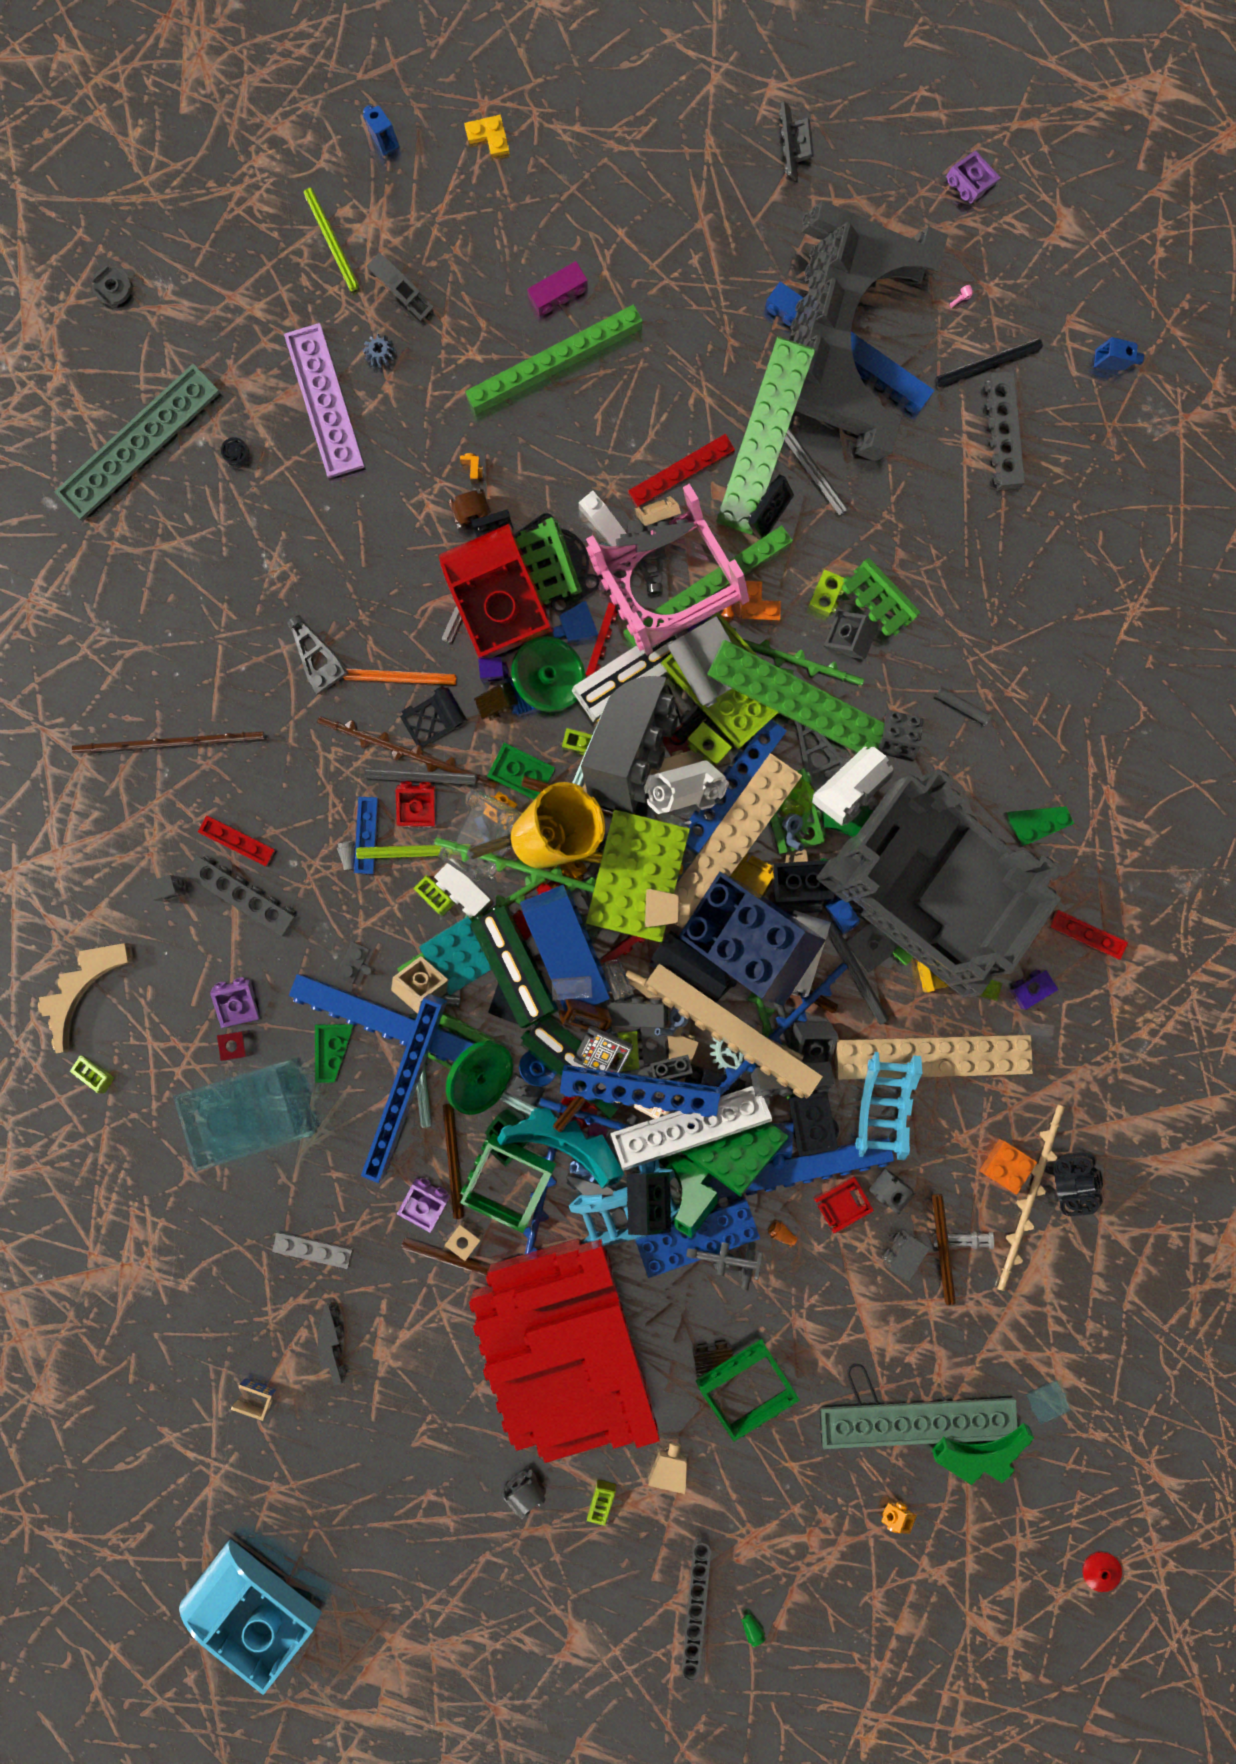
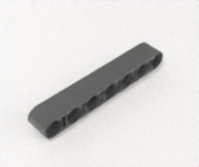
M705 1537L696 1538L692 1546L682 1654V1673L688 1681L696 1680L700 1675L711 1559L710 1543ZM699 1546H705L707 1548L704 1552H699L697 1550ZM700 1565L705 1567L701 1572L695 1570ZM698 1585L703 1587V1589L698 1592L693 1590V1588ZM696 1605L701 1607L699 1611H693L691 1608ZM696 1625L699 1629L691 1631L690 1627ZM692 1645L697 1647L695 1651H690L688 1648ZM690 1665L696 1667L692 1671L686 1669Z

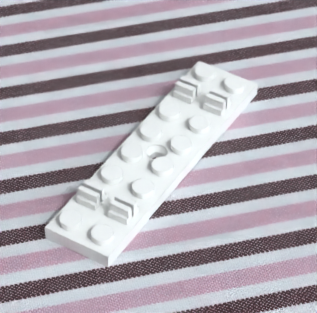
M751 1086L720 1097L717 1116L704 1117L698 1113L684 1114L681 1111H677L610 1134L622 1170L625 1171L771 1122L772 1117L765 1099L762 1096L755 1097L754 1088ZM689 1124L695 1125L693 1129H689L687 1126Z

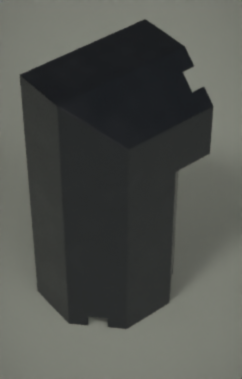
M672 931L668 932L666 939L662 941L648 964L653 969H656L659 964L711 1000H718L730 982V975Z

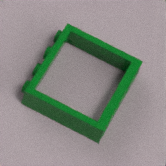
M492 1134L490 1140L485 1139L481 1150L484 1152L482 1155L478 1154L474 1165L477 1167L475 1170L471 1169L467 1180L470 1182L469 1185H464L460 1193L463 1195L460 1203L523 1233L553 1173L556 1163L514 1143L500 1146L497 1141L498 1136ZM492 1149L543 1173L523 1215L473 1192Z
M762 1339L695 1380L700 1392L733 1442L744 1437L752 1430L759 1428L771 1418L777 1417L779 1413L800 1401L794 1388ZM766 1357L787 1390L731 1424L710 1392Z

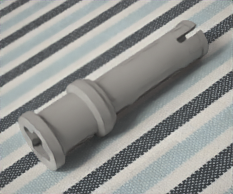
M973 1231L970 1234H948L949 1246H971L973 1249L989 1247L994 1249L993 1232L980 1234ZM937 1234L933 1235L934 1246H938Z

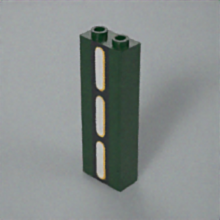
M498 905L491 909V913L477 916L474 919L475 921L470 924L519 1027L527 1028L559 1011L510 909L506 906Z
M551 1016L535 1023L532 1031L527 1030L521 1037L523 1041L520 1045L561 1080L564 1065L584 1067L573 1061L581 1042ZM581 1080L576 1082L577 1085L580 1087L586 1085V1083ZM600 1083L597 1088L602 1090L605 1089L606 1086ZM596 1098L595 1100H587L590 1105L607 1119H610L623 1104L616 1101L614 1103H607L602 1099Z

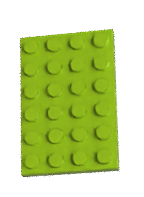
M719 612L707 620L709 621L717 616L731 642L757 656ZM670 654L660 663L737 750L778 713L734 689H730L716 698L717 702L709 707L706 705L702 706L673 655Z
M614 810L586 924L662 943L666 925L645 927L646 889L674 894L690 828Z

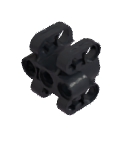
M1090 1151L1063 1154L1054 1164L1055 1184L1060 1209L1066 1216L1094 1214L1104 1201V1197L1100 1192L1103 1187L1102 1173L1100 1169L1095 1168L1097 1158ZM1062 1162L1066 1163L1069 1168H1066ZM1065 1203H1066V1206H1067L1069 1209L1074 1210V1211H1073V1212L1067 1211V1210L1065 1209Z

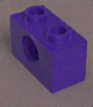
M502 657L478 659L480 679L483 684L506 682L505 677H509L508 665L506 662H503Z
M1036 969L1029 973L1030 977L1026 980L1020 979L1012 984L1014 987L1009 990L1021 1009L1026 1010L1059 990L1047 970ZM1031 983H1034L1037 987L1034 993L1029 991Z

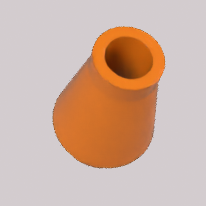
M776 1220L768 1229V1234H770L771 1238L790 1247L794 1246L798 1238L783 1222Z

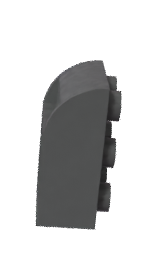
M646 676L633 679L620 686L609 697L581 764L587 793L591 798L594 797L600 806L634 814L638 802L647 803L649 795L648 793L645 794L644 791L647 778L651 769L660 770L665 757V748L660 746L664 736L673 737L678 723V716L672 714L675 696L668 694L667 679L665 677Z

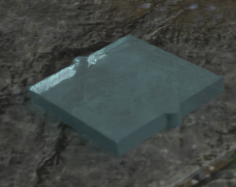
M1057 1380L1026 1394L1031 1405V1411L1035 1413L1040 1425L1071 1411L1065 1398L1066 1394L1062 1392Z

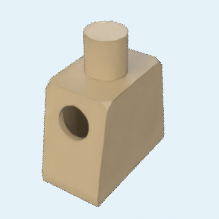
M646 889L645 927L678 923V915L689 916L690 904L678 903L679 896L676 894Z
M671 1442L668 1452L659 1451L648 1478V1486L685 1494L687 1459L685 1456L680 1455V1444Z

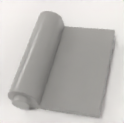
M717 616L667 645L700 704L707 707L716 703L718 696L732 689L707 676L722 641L727 640L731 642Z

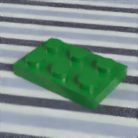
M504 742L487 777L535 800L540 792L522 787L523 778L526 776L549 783L556 768Z

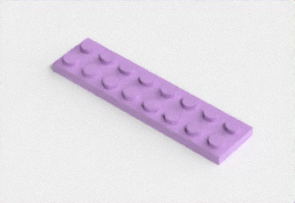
M318 323L285 333L286 343L327 477L332 478L364 468L321 324Z

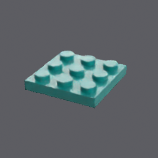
M468 916L419 946L427 961L448 979L446 990L449 995L491 970L486 956L470 924L472 921Z

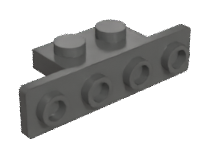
M783 101L781 102L779 114L783 122L781 133L785 140V146H783V152L787 159L785 171L787 176L797 181V162L814 157L811 123L808 117L792 122L791 108Z

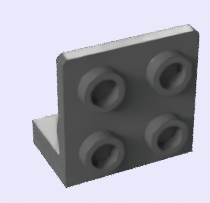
M887 710L883 735L878 750L883 754L914 761L921 746L924 719Z

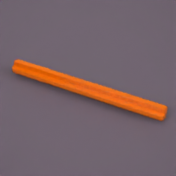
M346 669L348 674L343 677L345 680L456 685L457 681L455 674Z

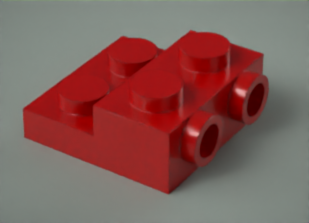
M404 781L397 785L395 789L397 826H435L436 785H431V782H420V785H412V782Z

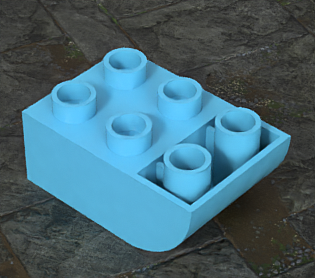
M229 1539L183 1598L179 1606L181 1619L195 1640L262 1695L266 1693L314 1631L322 1613L232 1539Z

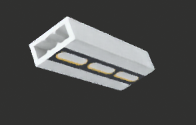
M677 635L653 646V653L648 656L644 650L640 651L635 646L573 687V694L593 722L601 717L604 707L613 692L626 682L640 677H664L668 674L660 663L671 654L667 645L678 639Z

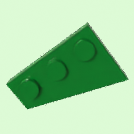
M1067 806L1005 812L1020 847L1074 824Z

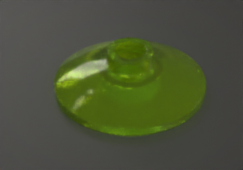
M800 778L779 808L787 815L790 813H795L799 816L806 814L813 806L812 801L815 793L812 786ZM793 793L798 795V799L795 801L791 799Z

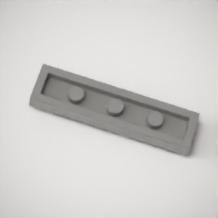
M283 1232L276 1233L272 1250L275 1253L344 1269L349 1268L353 1251L351 1248Z

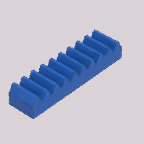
M358 797L354 873L356 874L375 873V858L358 859L356 857V849L358 847H376L379 798Z

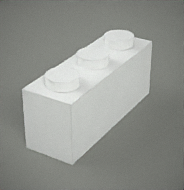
M449 861L434 876L438 880L436 885L443 891L447 889L451 893L449 897L457 905L461 903L465 907L463 911L470 918L482 915L494 903L452 861Z

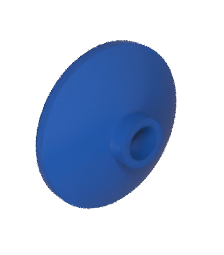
M527 1052L521 1057L519 1071L527 1083L536 1087H543L552 1082L555 1074L532 1054Z

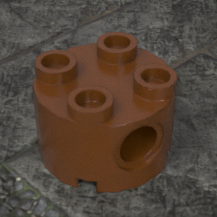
M480 489V493L474 490L455 497L456 501L454 502L453 499L448 501L455 517V524L465 527L471 524V520L487 516L491 513L484 489Z

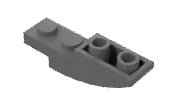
M380 252L366 266L420 321L434 308L420 291Z
M688 519L676 520L677 524L669 525V521L657 522L658 526L653 527V535H651V531L639 532V536L632 537V533L620 534V538L616 539V547L635 545L636 553L656 549L683 536L694 526V522L688 523Z
M684 1055L651 1063L649 1067L624 1073L678 1081L693 1074L689 1056ZM618 1086L616 1091L624 1092L625 1088ZM642 1089L636 1090L637 1093L644 1092Z
M332 1302L325 1306L320 1320L318 1353L321 1369L329 1367L333 1384L337 1386L342 1384L345 1380L344 1377H346L344 1365L341 1366L339 1360L341 1352L339 1347H336L342 1340L343 1330L341 1325L338 1326L337 1308L333 1307Z

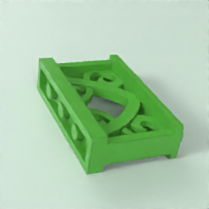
M805 768L796 770L802 775L800 778L801 789L794 787L769 821L778 855L796 850L792 847H786L787 831L782 829L785 817H778L777 814L786 807L788 798L796 801L804 808L801 817L803 825L794 834V837L798 838L801 844L804 845V848L825 842L826 832L819 823V820H821L820 810L816 809L815 804L812 803L815 792L810 789L811 777L809 772L805 771ZM805 792L807 800H805L800 795H802ZM810 814L813 822H807ZM809 827L813 828L815 836L812 840H805L801 837L799 833L801 830L804 834L809 835L807 829Z

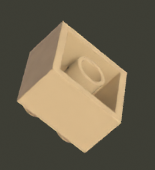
M420 956L393 977L391 991L418 1014L425 996L430 993L441 997L446 993L448 979Z

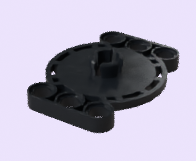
M549 513L541 514L514 534L515 537L521 536L520 531L538 529V524L544 518H551L553 516ZM562 528V533L571 536V539L566 536L563 537L582 592L578 599H573L570 596V592H567V597L559 595L552 598V609L559 615L575 607L599 588L598 577L594 574H588L589 557L583 542L575 534ZM544 540L532 544L533 551L545 547ZM575 540L581 545L583 550H579L578 546L574 543ZM526 547L520 548L522 554L528 553ZM584 554L586 557V566H583L582 556ZM549 559L537 563L539 569L547 567L546 563ZM532 565L528 566L530 573L534 572ZM556 576L544 581L545 587L558 583ZM587 579H595L597 582L596 586L588 588L585 584ZM538 583L535 584L537 589L540 590ZM557 601H564L566 607L563 610H557L555 608Z

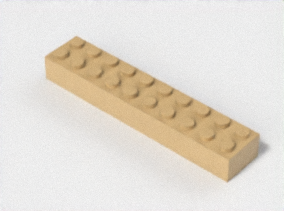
M770 753L676 884L674 894L679 896L678 903L690 904L689 916L678 915V923H675L681 929L687 924L719 871L731 876L802 777L801 774Z
M1028 1034L837 1039L834 1050L835 1078L838 1080L866 1079L868 1060L872 1059L875 1052H879V1062L907 1064L911 1061L913 1055L921 1056L923 1073L921 1077L1033 1074L1031 1035ZM880 1070L877 1077L902 1078L905 1077L906 1072Z

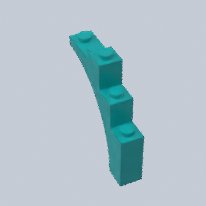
M541 1107L532 1110L528 1119L521 1121L517 1125H507L502 1128L497 1138L500 1146L515 1142H532L556 1148L581 1163L594 1176L602 1189L617 1184L624 1175L603 1134L585 1138L576 1120L569 1122L562 1132H558L553 1127L556 1119L549 1108L541 1109Z

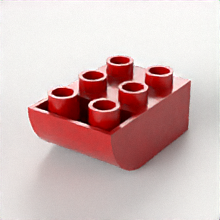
M510 524L439 554V561L446 582L480 659L495 657L525 644L533 638L555 631Z

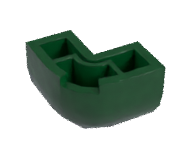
M507 1109L502 1111L485 1132L486 1139L490 1140L492 1134L499 1136L502 1128L507 1125H517L526 1117L514 1110ZM515 1142L514 1144L526 1148L529 1142ZM494 1149L491 1150V1154L505 1167L515 1160Z

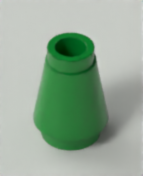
M748 1614L741 1619L748 1643H751L752 1647L762 1644L766 1640L765 1632L752 1614Z

